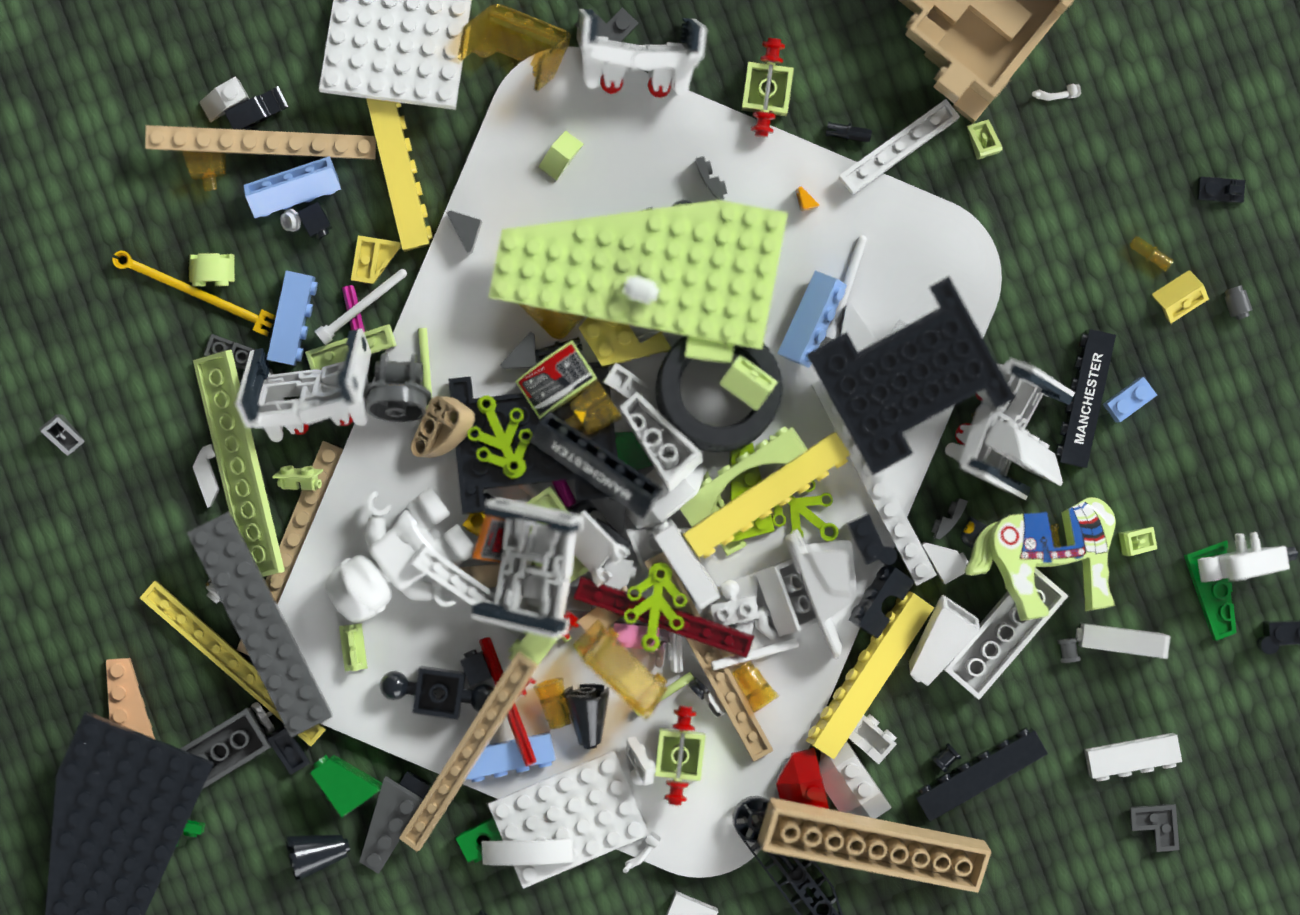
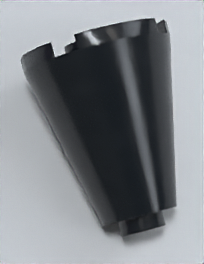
M580 684V689L573 690V686L564 690V698L578 743L585 749H594L602 741L610 694L609 687L605 689L602 684Z
M342 835L286 837L287 851L290 864L294 868L292 872L295 881H300L346 858V852H350L348 839H343Z

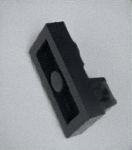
M1199 177L1197 200L1244 203L1245 180Z
M285 726L267 736L268 742L290 775L310 764V759L295 737H290Z

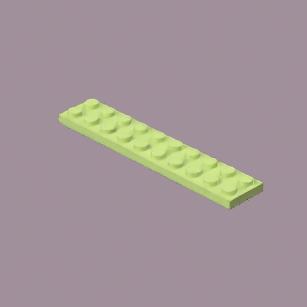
M232 350L193 360L229 512H231L263 577L285 572L251 428L245 427L236 406L240 382Z

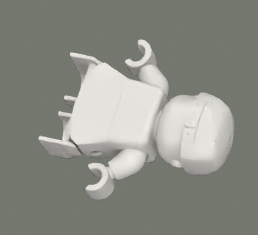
M431 487L409 502L408 509L403 512L394 527L387 533L386 520L383 518L391 511L392 505H387L382 511L375 510L373 501L378 497L377 491L372 493L367 500V507L372 513V517L368 519L364 536L370 547L369 552L375 560L372 562L368 557L357 555L352 559H345L342 564H339L332 571L325 585L334 607L352 622L367 620L382 612L386 604L391 600L392 591L389 585L391 582L397 590H401L412 600L430 601L431 598H434L440 606L450 607L454 605L457 600L453 598L448 602L440 599L439 592L444 588L442 584L433 587L432 583L420 580L427 574L410 562L421 546L425 544L457 567L473 556L474 545L458 524L449 529L444 536L436 529L434 525L440 523L451 514Z

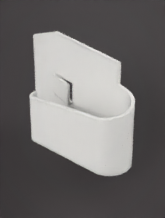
M660 642L656 653V667L662 668L664 645L666 643L668 659L666 660H671L672 646L670 643Z
M712 690L708 694L710 702L707 706L714 716L719 718L726 711L716 692Z

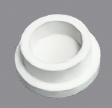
M294 209L286 210L280 217L281 225L285 230L292 232L299 230L301 218Z

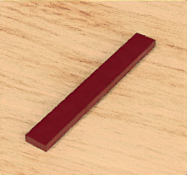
M581 576L573 599L624 616L627 610L634 609L647 598L640 597L638 600H631L626 591L606 584L597 586L593 580ZM630 593L632 598L638 597V595ZM651 607L638 616L637 621L648 624ZM671 607L675 614L684 621L681 629L674 630L670 626V621L660 609L657 628L745 658L748 657L754 635ZM634 612L627 613L628 618L635 619ZM676 618L672 621V625L679 627L681 621Z

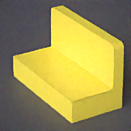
M1191 271L1185 272L1152 294L1153 298L1162 307L1166 319L1170 323H1173L1209 300L1204 285Z

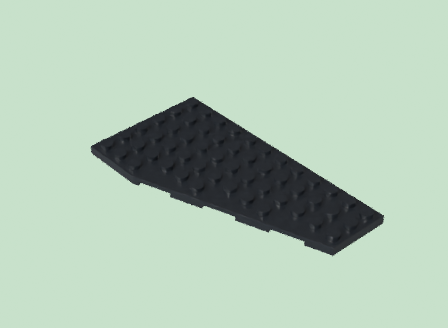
M84 711L56 777L45 915H145L213 767V762Z

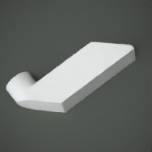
M212 444L202 447L193 465V470L207 508L212 507L220 490L209 459L216 457Z

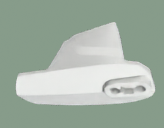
M792 530V534L786 535V541L798 574H801L808 598L834 659H838L842 650V642L831 617L852 604V596L857 592L853 543L851 540H833L805 544L799 530Z

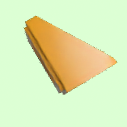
M802 186L796 189L800 211L820 206Z

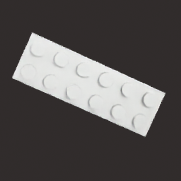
M1037 568L1034 571L1035 588L1040 599L1048 608L1049 616L1020 621L1015 602L1007 591L979 624V633L944 668L950 676L977 699H980L1068 597L1066 593Z

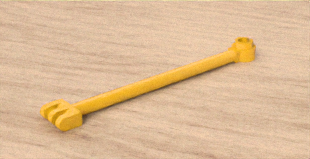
M118 251L114 254L119 258L125 256L127 259L125 264H120L119 259L112 258L113 264L117 268L133 269L255 323L254 331L268 336L269 332L261 329L262 325L271 328L273 324L265 321L266 316L275 320L276 315L262 309L260 314L257 315L133 260L130 254L125 251Z

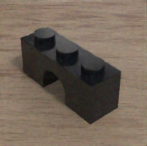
M884 564L878 570L871 586L865 590L864 597L860 603L852 610L849 621L867 634L878 639L890 621L882 613L881 606L884 599L888 596H893L903 601L915 581L896 567Z

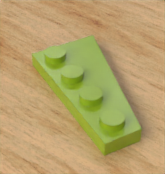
M753 443L734 451H729V466L731 468L738 464L736 460L738 457L746 452L749 455L755 452ZM759 466L751 467L741 472L730 481V501L762 480ZM771 514L763 520L758 517L752 521L754 526L742 533L739 530L733 534L735 539L731 542L775 531Z

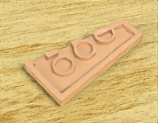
M107 659L109 720L154 738L152 725L147 716L145 703L140 694L139 684L131 659Z

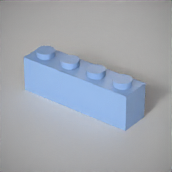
M330 156L244 185L245 196L254 218L265 217L272 212L281 209L286 210L293 205L310 202L317 197L331 195L341 190L339 178Z
M815 270L777 354L810 368L811 362L806 354L817 349L824 340L826 330L835 317L836 308L845 295L847 285L834 277Z
M291 271L285 272L267 360L294 366L297 365V362H301L303 349L300 346L302 339H306L308 327L305 326L306 318L311 317L313 304H310L311 295L315 296L318 282H314L315 277Z
M551 732L528 736L537 760L533 765L538 764L539 768L551 766V761L556 760ZM513 739L487 745L466 780L471 779L472 782L485 780L486 775L494 774V777H501L507 775L509 770L516 769V772L519 773L528 771L530 768L524 764L516 740Z

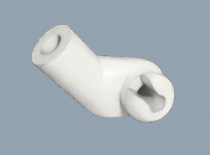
M761 606L758 609L760 618L754 619L755 627L772 640L776 636L777 630L769 625V609Z

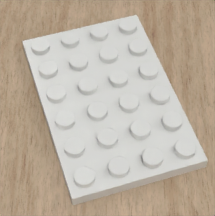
M614 750L488 803L504 842L572 838L573 862L514 865L523 888L649 835Z

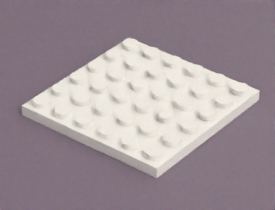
M333 0L319 91L322 93L456 110L472 0Z

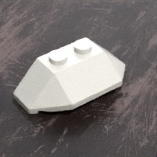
M700 463L671 492H669L656 469H653L645 477L663 488L656 504L644 519L634 514L628 508L625 511L626 516L637 529L643 528V526L663 523L698 493L707 469Z
M847 741L835 759L821 751L819 768L824 789L840 812L876 819L892 808Z

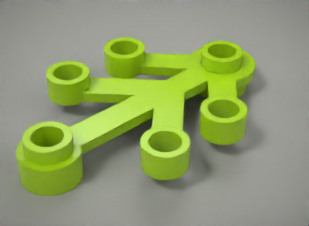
M488 395L482 396L478 400V409L482 414L487 415L496 437L481 432L478 427H471L467 433L471 441H480L501 449L505 458L491 454L484 447L477 451V458L481 462H490L503 467L504 473L510 478H519L526 469L523 456L533 436L532 432L529 429L520 431V442L514 454L510 445L519 423L524 418V414L518 408L511 410L510 422L504 433L495 413L496 402L494 398ZM488 400L491 402L489 408L482 406L484 401ZM515 412L521 414V417L517 420L512 417ZM476 430L479 432L477 438L470 436L472 431ZM529 433L530 438L523 440L522 434ZM486 451L488 457L482 459L480 458V453ZM511 463H517L518 469L511 470Z
M814 480L811 481L813 487L809 490L807 489L806 492H811L815 489L816 484ZM823 493L820 496L795 498L793 495L790 496L792 500L788 504L790 505L792 530L798 529L803 538L804 533L801 530L800 524L801 514L820 530V536L824 540L833 541L837 538V526L833 523H825L806 507L813 505L830 506L833 503L831 494ZM825 495L830 497L828 504L822 502V497ZM777 504L774 507L772 521L775 526L781 527L785 525L786 517L783 514V507ZM779 515L784 519L782 524L775 522V518ZM828 527L833 529L831 536H826L824 533Z
M661 562L654 564L650 568L647 579L636 587L629 588L627 592L631 600H638L642 592L654 585L653 595L634 609L627 610L624 614L626 622L634 623L637 621L638 616L651 607L647 634L641 639L643 649L649 652L655 651L660 644L659 638L656 636L660 609L670 621L672 629L679 630L684 625L683 619L675 614L663 598V586L673 597L675 606L683 607L687 603V597L680 593L671 581V568ZM660 569L665 572V576L661 579L656 576V572ZM637 589L639 592L638 597L632 598L630 591ZM677 596L684 598L683 604L679 605L676 603ZM628 612L635 613L636 617L633 621L627 619ZM676 618L681 621L679 627L672 625V621ZM653 638L655 640L654 646L648 647L646 640Z

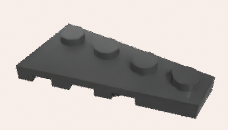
M386 776L382 783L360 858V863L378 874L398 844L401 834L424 800Z

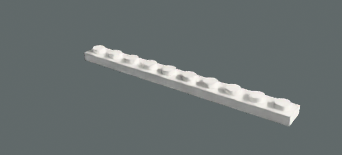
M821 380L812 383L811 385L836 433L850 452L849 458L912 579L915 581L914 583L917 586L933 578L937 574L885 474L881 471L874 476L872 475Z

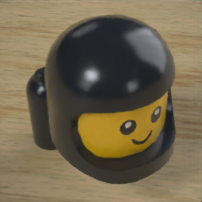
M969 516L967 519L969 523L964 531L961 532V540L966 546L973 548L979 534L987 526Z

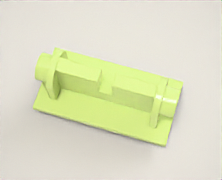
M284 466L272 477L278 479L277 484L282 489L298 490L300 482L301 490H317L322 485L318 475L323 472V469H314L312 466L303 468Z
M362 623L339 626L345 671L367 669Z

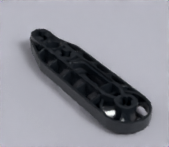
M749 796L741 800L735 807L732 815L733 826L798 915H804L794 906L795 903L803 900L810 910L807 915H843L834 886L814 860L807 859L801 863L797 857L791 856L798 865L795 867L786 855L777 853L790 871L788 873L772 852L766 851L771 859L765 864L761 862L754 851L761 847L758 837L769 800L761 796ZM755 815L759 820L757 823H755L752 819V817ZM744 818L745 823L737 824V819ZM750 828L753 832L750 837H747L746 834ZM747 841L752 842V843H755V844L750 847L749 844L747 843ZM812 863L822 874L815 881L806 871V868ZM775 864L784 875L778 882L775 881L767 870ZM825 880L830 885L833 894L829 898H826L819 888ZM788 882L797 892L791 900L781 889V886ZM806 887H809L815 895L813 898L807 894ZM834 902L836 903L838 912L832 906ZM819 904H826L822 912H816Z

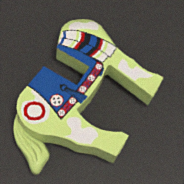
M1086 498L1061 513L1067 547H1053L1047 512L1011 515L990 524L976 539L971 558L965 568V573L967 575L987 573L991 568L993 560L1003 576L1007 591L1015 602L1020 621L1049 616V610L1040 599L1035 588V567L1060 566L1081 560L1083 562L1085 611L1114 606L1108 586L1109 570L1107 559L1116 521L1113 511L1104 501L1098 498Z

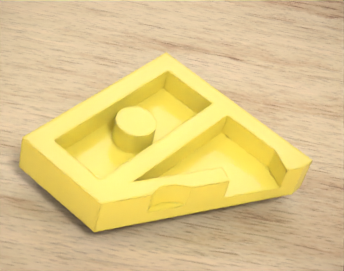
M358 235L351 281L375 284L401 248V242Z

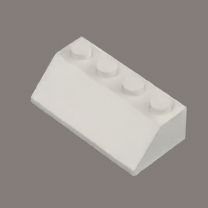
M996 419L984 444L1023 469L1061 486L1063 481L1056 454L1048 449L1050 445L1040 441L1038 437L1030 434L1029 431L1019 427L1018 424L1007 419L1006 422Z

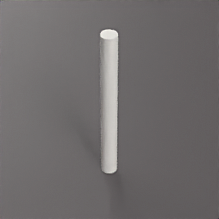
M796 638L749 651L747 658L734 655L712 661L711 667L713 671L793 649L799 647V643Z

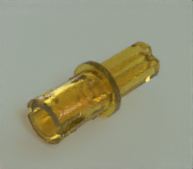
M1136 236L1130 243V248L1146 258L1145 261H1151L1165 272L1171 266L1173 259L1159 251L1157 246L1153 247L1139 236Z

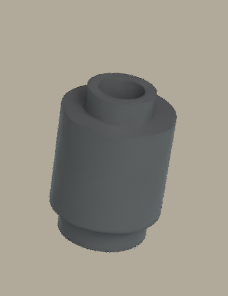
M1242 285L1224 291L1226 295L1224 299L1231 317L1235 316L1236 320L1250 316L1249 311L1253 309L1247 292L1243 290Z

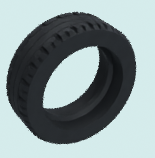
M682 336L667 352L657 374L655 393L660 414L697 449L702 451H734L756 440L772 423L781 404L783 393L782 375L773 353H770V349L764 342L762 350L734 345L733 354L741 355L776 380L777 384L758 410L752 408L751 412L736 424L726 427H713L696 420L683 404L680 394V381L686 366L693 358L685 357L688 336Z

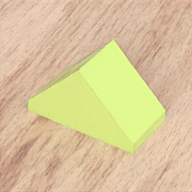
M989 119L967 126L977 160L998 154L1003 150Z
M565 131L550 147L539 168L557 181L584 144Z
M1153 527L1118 533L1122 555L1133 556L1157 549Z

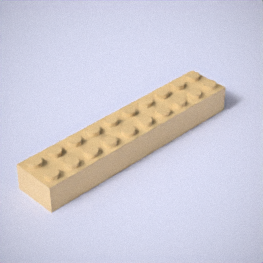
M775 798L769 799L758 837L763 851L979 893L991 855V850L984 840Z

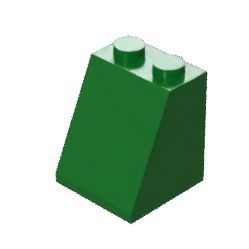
M327 755L323 756L313 764L314 769L310 772L341 817L379 792L382 787L380 781L336 755H332L329 758Z

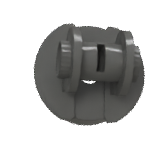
M382 353L381 361H377L375 366L376 382L364 387L363 397L367 401V412L375 418L390 422H412L423 418L426 415V407L432 399V394L427 388L419 385L423 381V363H418V355L412 354L410 362L389 361L388 353Z

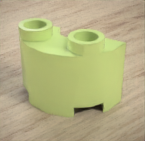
M220 253L189 255V282H192V286L195 287L206 286V282H215V286H229V282H235L234 255H220Z

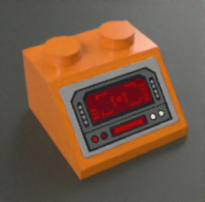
M485 515L472 558L501 563L504 552L505 519Z

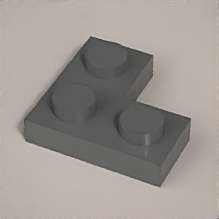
M622 7L607 24L599 17V21H597L599 26H595L598 28V31L595 32H597L598 36L608 37V40L623 42L639 23Z
M1175 804L1129 807L1132 831L1154 829L1155 851L1179 850Z

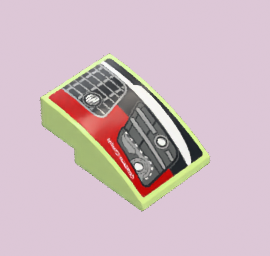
M570 341L539 362L515 382L541 420L549 412L552 413L577 397L580 392L595 384L597 378L574 342Z

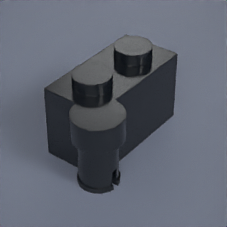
M869 514L847 522V526L866 565L878 560L886 565L893 564L896 561L897 552L892 547L883 546Z
M1300 620L1263 621L1264 635L1267 636L1260 637L1257 640V647L1262 652L1274 654L1279 649V645L1300 644Z

